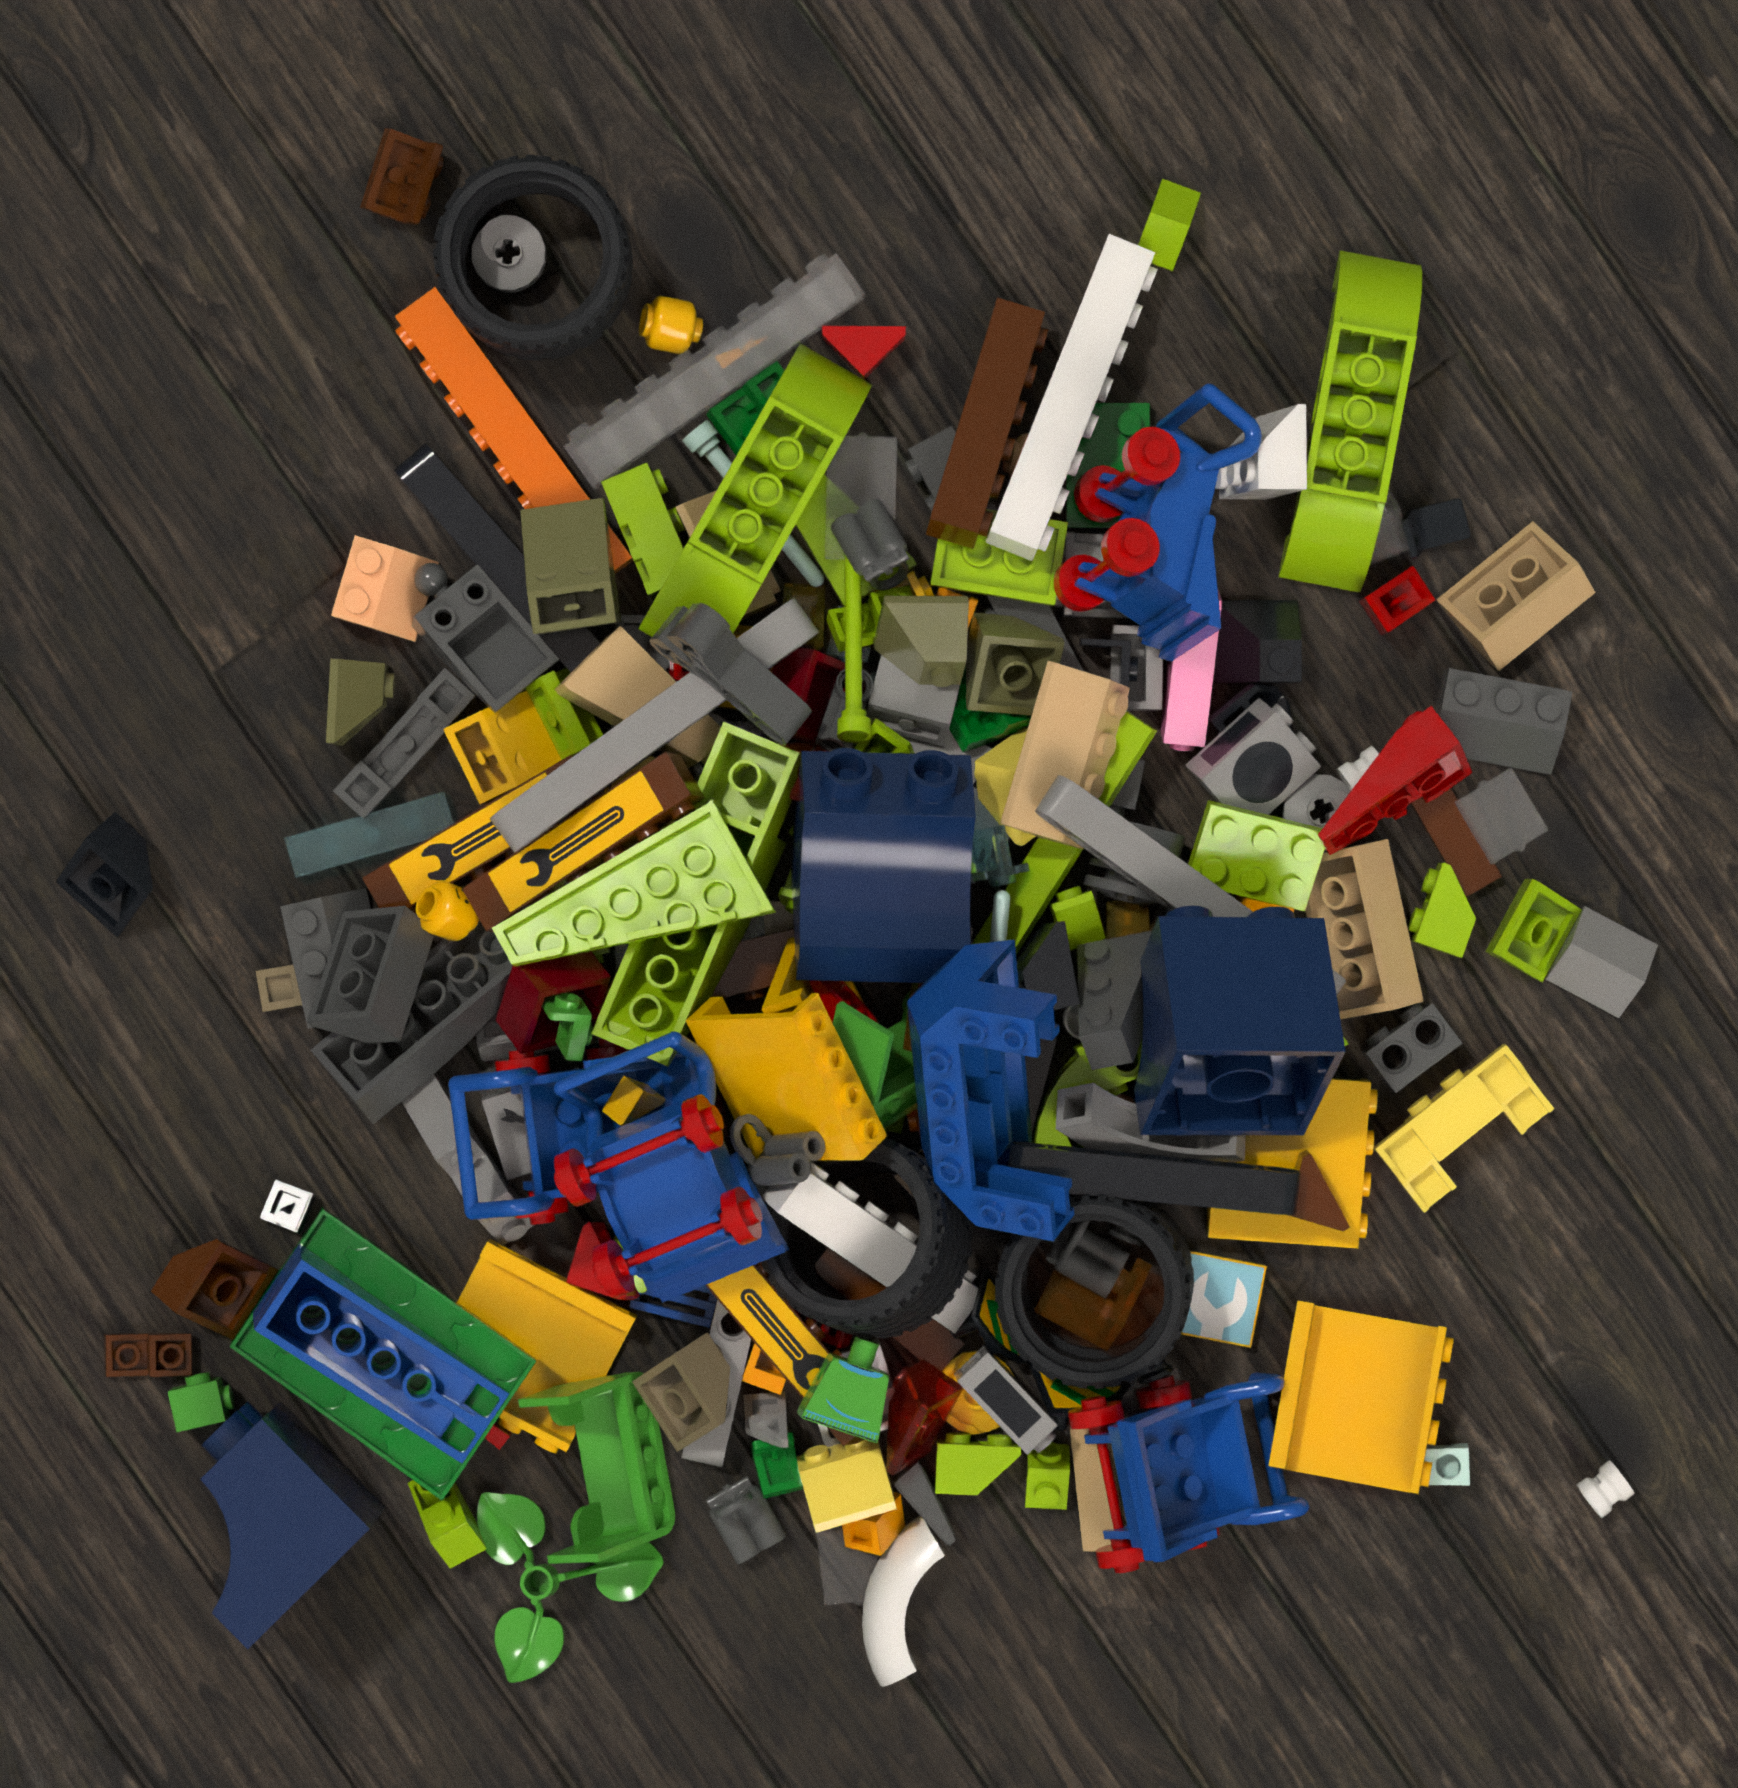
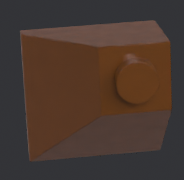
M215 1239L174 1255L151 1292L176 1314L233 1340L278 1270L262 1260Z

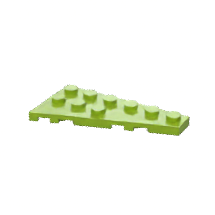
M711 801L492 927V930L510 963L516 967L776 913L719 809Z

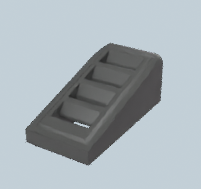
M917 1458L894 1478V1486L942 1541L950 1546L956 1541L954 1529L937 1494H935V1490L922 1463Z

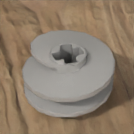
M500 215L488 221L478 232L472 245V263L479 278L490 288L504 293L521 292L532 286L542 275L547 260L546 246L538 229L529 221L515 215ZM507 245H513L515 252L520 251L519 256L512 258L511 264H505L503 257L498 258L499 253L506 251Z
M1312 775L1283 801L1282 817L1283 819L1323 828L1351 790L1343 781L1331 775ZM1318 799L1321 805L1328 804L1330 807V812L1325 814L1326 822L1322 824L1319 818L1312 819L1310 816V811L1315 809L1314 801Z

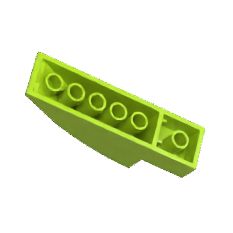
M723 721L697 783L705 798L694 806L697 810L711 801L716 804L765 891L787 844L779 839L777 835L798 788L801 753ZM752 918L629 943L591 1034L628 1050L674 1031L687 1037L690 1029L685 1020L713 994ZM669 1047L647 1058L669 1067L677 1051Z

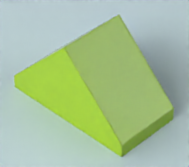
M1162 179L1138 246L1156 252L1151 263L1152 265L1171 272L1173 271L1191 225L1201 192Z

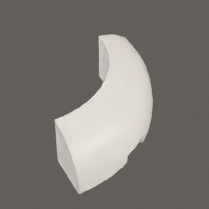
M920 1515L904 1527L898 1537L879 1558L870 1575L865 1591L862 1616L863 1640L872 1671L882 1687L902 1680L917 1671L916 1663L909 1651L905 1637L906 1610L912 1592L921 1577L933 1564L945 1556L944 1549L932 1529Z

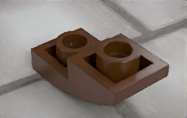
M191 1333L104 1334L106 1377L192 1375Z

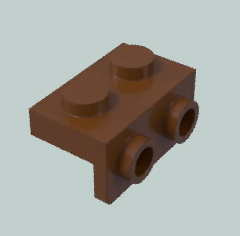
M385 128L360 208L402 224L418 225L420 219H424L429 211L431 197L428 195L432 181L439 176L443 167L444 159L441 156L443 145L435 142H425L391 128Z

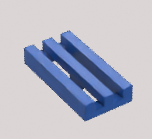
M704 1285L694 1290L709 1293L708 1301L686 1295H680L669 1300L705 1309L704 1316L641 1301V1294L652 1296L651 1292L648 1293V1291L639 1293L640 1297L631 1300L629 1308L710 1328L717 1298Z

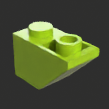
M1442 862L1437 864L1436 869L1429 868L1426 873L1421 891L1427 893L1422 909L1415 907L1411 915L1408 931L1413 932L1410 941L1457 958H1462L1476 917L1451 865Z
M1075 886L1055 893L1057 902L1049 904V908L1054 922L1065 921L1070 950L1076 949L1077 945L1106 939L1092 891L1082 893L1081 887Z
M946 1433V1439H937L935 1494L978 1495L1021 1456V1448L1015 1442H1012V1438L1009 1435L988 1434L987 1441L971 1440V1434Z
M414 1480L408 1482L430 1543L450 1569L487 1549L476 1520L456 1483L453 1484L444 1499L440 1500Z

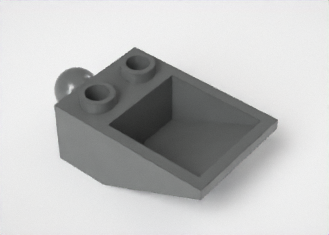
M426 563L416 571L414 582L418 591L426 596H435V599L413 616L412 627L439 659L494 713L499 711L559 661V658L537 634H533L530 624L478 564L450 587L447 586L448 577L446 571L438 564ZM475 586L483 596L480 599H472L468 596L467 592ZM441 613H446L450 616L451 622L446 626L439 625L435 620Z

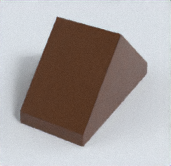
M1307 1149L1300 1152L1294 1168L1301 1172L1297 1212L1295 1215L1289 1216L1340 1231L1347 1230L1350 1226L1312 1155Z

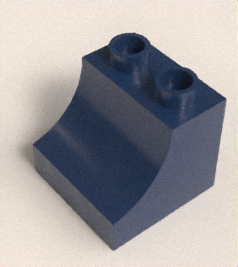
M839 748L831 752L801 751L790 855L796 980L925 983L965 945H971L970 884L976 819L971 755H948L937 750H925L916 754L867 753L853 748Z
M1183 906L1168 912L1165 916H1158L1140 960L1143 984V1037L1139 1071L1134 1089L1140 1135H1304L1346 1052L1324 918H1295L1294 912L1284 907L1262 908L1252 912L1247 917H1213V913L1202 906Z
M247 1401L201 1445L217 1461L200 1480L210 1490L223 1513L228 1528L231 1550L228 1578L223 1593L212 1614L247 1649L372 1527L386 1508L282 1402L278 1403L270 1412L263 1416Z

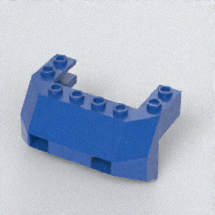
M1015 939L965 945L919 987L907 1001L921 1146L932 1172L934 1183L939 1186L945 1195L975 1226L1054 1241L1075 1215L1074 1207H1070L1069 1189L1072 1187V1179L1008 1167L1011 1142L1033 1143L1025 1056L1038 1058L1041 1054L1040 1039L1052 1041L1059 1033V1025L1055 1024L1053 1008L1057 1003L1056 994L1019 988Z

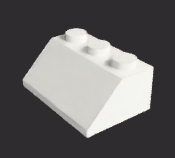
M1297 404L1258 416L1255 419L1262 433L1261 445L1252 457L1219 469L1215 488L1219 489V499L1267 500L1307 489L1306 404ZM1244 432L1229 447L1242 443L1245 439Z

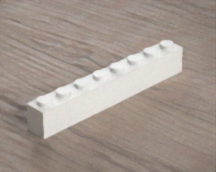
M1111 234L1108 235L985 543L1033 561L1037 549L1046 551L1055 529L1047 525L1052 511L1060 514L1069 490L1062 488L1067 474L1075 477L1084 456V453L1077 451L1082 437L1090 440L1099 418V416L1092 414L1093 408L1097 400L1105 403L1114 379L1107 377V373L1111 363L1118 366L1121 363L1129 343L1121 340L1126 326L1134 329L1143 305L1136 303L1140 290L1146 292L1150 290L1158 270L1150 266L1156 252Z

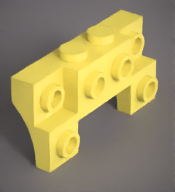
M1506 1044L1499 1046L1471 1070L1468 1069L1462 1073L1460 1069H1457L1448 1075L1440 1083L1443 1088L1442 1091L1432 1099L1424 1095L1407 1109L1410 1116L1404 1120V1123L1374 1146L1376 1153L1424 1213L1449 1191H1453L1457 1187L1438 1162L1442 1161L1502 1112L1516 1130L1523 1135L1529 1127L1548 1112L1550 1113L1554 1110V1107L1546 1099Z

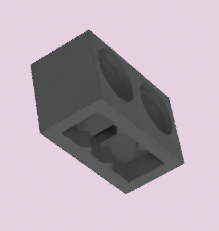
M1427 1002L1423 1006L1421 1003L1409 1006L1399 1014L1402 1022L1390 1031L1386 1026H1383L1365 1040L1369 1046L1361 1052L1391 1092L1397 1093L1462 1044L1433 1003ZM1430 1020L1436 1027V1036L1431 1042L1423 1044L1416 1037V1027L1421 1021ZM1390 1045L1399 1046L1403 1052V1060L1396 1068H1387L1382 1061V1053Z

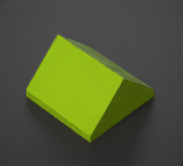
M1524 879L1485 952L1543 983L1582 909L1539 881Z

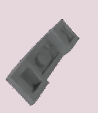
M444 668L418 696V700L372 751L363 760H360L333 792L360 817L365 819L445 734L443 729L452 725L476 695L449 670Z

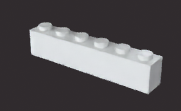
M809 1161L811 1166L809 1177L804 1182L770 1185L762 1199L777 1213L886 1287L891 1286L903 1274L915 1254L917 1246L915 1241L918 1238L916 1233L899 1221L892 1227L885 1222L889 1215L870 1201L863 1207L856 1202L860 1196L858 1193L840 1180L835 1186L827 1182L826 1179L830 1174L812 1161ZM968 1270L964 1274L960 1289L957 1288L954 1292L955 1297L944 1306V1310L939 1315L935 1314L931 1317L953 1333L957 1332L974 1308L978 1287L972 1282L976 1275Z

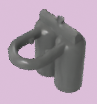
M880 499L869 500L859 507L857 514H844L832 523L831 531L854 571L858 575L864 576L866 582H869L875 590H889L906 578L909 572L906 563L909 559L906 553L907 543ZM899 567L898 572L893 577L883 581L877 579L883 573L886 575L892 574V568Z
M751 1114L737 1117L730 1129L732 1146L750 1166L748 1173L752 1181L760 1186L804 1182L810 1174L811 1166L809 1161L819 1160L825 1152L824 1139L818 1132L807 1131L772 1136L762 1121ZM745 1123L752 1125L757 1132V1137H761L765 1143L764 1150L758 1158H755L751 1153V1149L746 1148L741 1141L740 1132Z
M1090 1220L1079 1221L1076 1226L1070 1223L1067 1224L1055 1240L1051 1241L1053 1246L1049 1253H1047L1046 1260L1053 1264L1055 1270L1106 1299L1115 1285L1130 1252L1089 1230L1087 1226Z
M748 1476L732 1485H729V1483L723 1485V1490L713 1496H708L706 1499L710 1507L709 1516L737 1565L747 1561L762 1550L775 1545L787 1536L767 1499H763L760 1487L753 1485Z

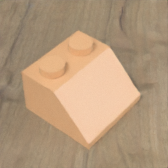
M355 535L331 616L416 642L418 633L412 627L413 616L427 606L429 596L422 594L416 588L414 582L415 573L419 567L426 563L439 565V562Z

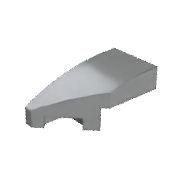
M782 1391L781 1395L774 1392L744 1395L746 1434L777 1447H789L785 1391Z

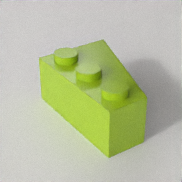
M645 463L601 481L642 578L645 590L652 600L657 597L684 549L677 533L685 529L676 508L667 510L661 495L669 491L660 470L657 469L651 472L648 463Z

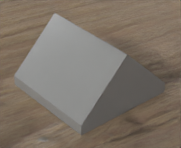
M1583 906L1545 980L1620 1018L1644 985L1658 945Z

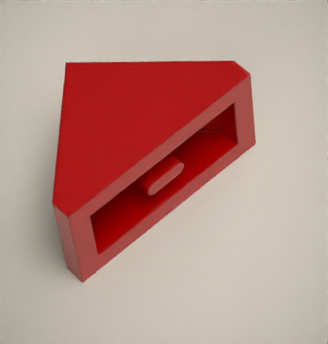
M822 326V339L862 379L869 376L906 337V326Z
M1411 566L1361 599L1359 603L1382 636L1434 602L1435 598L1414 566Z
M588 1222L582 1226L566 1283L611 1297L604 1288L599 1286L592 1271L593 1248L612 1240L604 1223ZM634 1287L631 1293L616 1299L634 1300L640 1297L636 1287Z

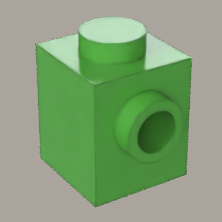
M209 1372L185 1377L186 1385L173 1387L168 1391L176 1432L225 1422L231 1417L229 1410L235 1409L231 1386H224L222 1376L211 1379Z

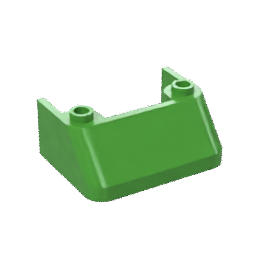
M918 988L912 989L905 996L902 1003V1009L904 1010L902 1020L888 1029L843 1001L836 1005L833 1025L883 1128L918 1108L907 1007L908 999Z
M626 1372L561 1384L518 1399L519 1408L548 1406L550 1416L557 1425H575L589 1500L588 1505L580 1507L573 1515L570 1529L574 1545L547 1555L548 1564L601 1562L665 1536L674 1526L675 1509L659 1423L632 1383V1381L644 1374L642 1372Z

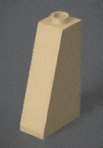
M619 626L554 690L561 697L616 726L672 686L676 681ZM707 714L657 751L680 755L688 768L700 761L705 765L721 727Z

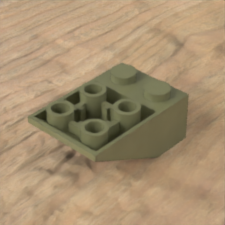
M604 498L520 510L527 596L533 634L540 635L622 623Z

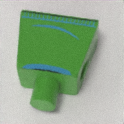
M855 1336L848 1358L829 1353L799 1405L798 1415L808 1421L877 1443L889 1375L885 1371L872 1367L879 1344L866 1338Z

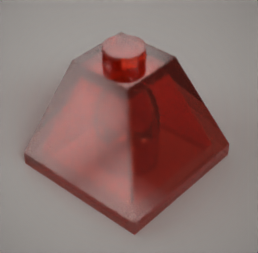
M922 1360L910 1368L905 1366L898 1373L892 1384V1387L896 1390L888 1406L886 1471L891 1475L897 1474L929 1454L963 1390L959 1383L926 1360Z

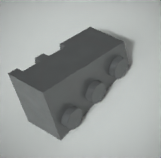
M1152 931L1077 945L1078 997L1080 1005H1078L1079 1038L1092 1070L1134 1062L1143 1037V984L1140 960Z

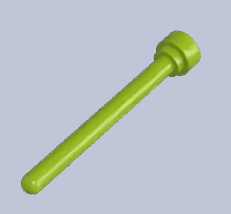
M844 555L845 710L841 712V717L837 719V738L844 742L858 743L871 738V719L867 717V712L862 709L861 576L854 571L846 555Z

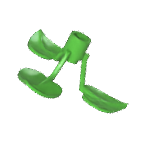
M485 1492L480 1496L477 1509V1524L487 1548L486 1552L495 1561L504 1565L514 1564L523 1554L526 1555V1562L524 1564L526 1570L521 1576L520 1587L524 1595L531 1599V1604L536 1609V1613L526 1607L514 1608L505 1613L496 1626L495 1646L504 1667L506 1678L510 1683L521 1682L542 1673L555 1662L564 1645L563 1626L555 1618L543 1617L544 1608L541 1599L553 1595L558 1590L560 1582L597 1573L596 1585L599 1591L613 1601L624 1602L642 1595L651 1585L664 1564L660 1552L648 1542L601 1562H594L595 1565L559 1574L549 1564L536 1565L534 1563V1553L530 1547L542 1541L546 1531V1522L543 1511L533 1500L522 1495Z

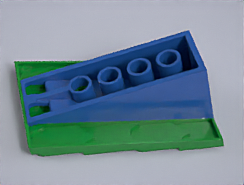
M323 1207L260 1298L235 1338L229 1344L230 1348L440 1500H443L536 1363V1359L524 1349L483 1322L475 1314L424 1280L416 1272Z

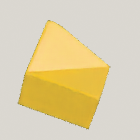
M624 1076L606 1102L602 1112L618 1125L623 1126L659 1107L666 1099L649 1085Z

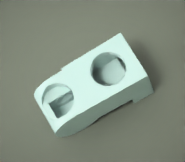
M1468 1443L1427 1445L1425 1461L1433 1462L1429 1485L1470 1486Z

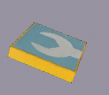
M1190 1250L1192 1256L1191 1263L1192 1267H1194V1288L1190 1309L1181 1334L1251 1348L1267 1266Z

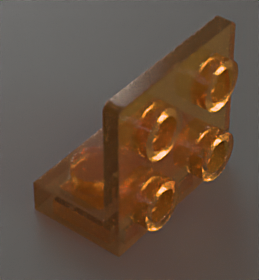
M1137 1258L1129 1271L1122 1268L1106 1299L1060 1274L1054 1268L1035 1307V1312L1108 1351L1124 1327L1153 1265Z

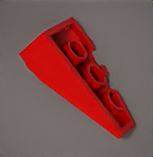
M1432 706L1423 712L1417 711L1405 719L1402 727L1394 733L1319 832L1318 836L1329 855L1371 834L1376 828L1378 821L1382 818L1392 817L1394 820H1397L1406 815V808L1410 803L1420 798H1423L1428 803L1473 773L1461 743Z

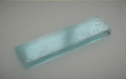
M441 792L372 812L365 819L360 816L285 837L284 840L295 878H299L423 842L454 824L446 793Z

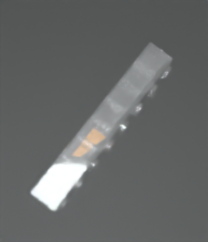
M825 253L820 255L805 267L808 274L794 283L790 277L771 291L774 298L760 307L757 302H754L737 315L740 322L726 331L723 326H720L703 339L706 346L693 355L689 350H686L669 363L672 370L658 379L653 374L640 382L634 388L638 393L625 403L621 398L615 400L600 412L604 417L591 427L585 422L566 436L570 442L563 447L594 490L602 485L601 481L617 475L740 388L748 380L798 347L800 343L802 344L822 330V326L829 325L865 299L864 291L838 254H834L829 259Z

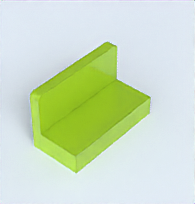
M567 668L558 672L551 671L526 687L561 760L571 754L582 751L603 736L592 713L561 697L554 690L571 673Z

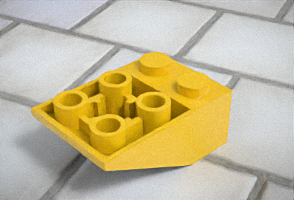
M527 690L519 693L496 713L488 707L443 729L480 805L490 803L561 761Z

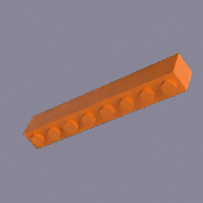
M436 287L395 315V318L401 324L400 327L395 329V332L409 351L417 346L425 357V360L419 364L433 384L439 380L443 382L450 392L444 399L458 418L463 414L468 416L475 426L468 431L482 451L490 447L499 459L498 462L493 464L499 475L507 485L515 481L524 493L518 498L524 509L590 500ZM608 525L614 572L616 574L634 560Z

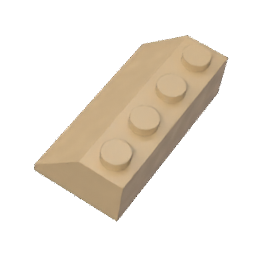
M1051 661L1047 662L1000 824L1039 838L1083 849L1079 844L1041 818L1035 810L1058 775L1073 781L1097 799L1101 796L1105 785L1104 776L1107 765L1116 749V735L1119 723L1128 708L1129 687Z
M1388 839L1346 847L1332 855L1324 852L1305 913L1307 918H1324L1332 969L1346 980L1337 995L1340 1019L1391 1011L1424 1002Z

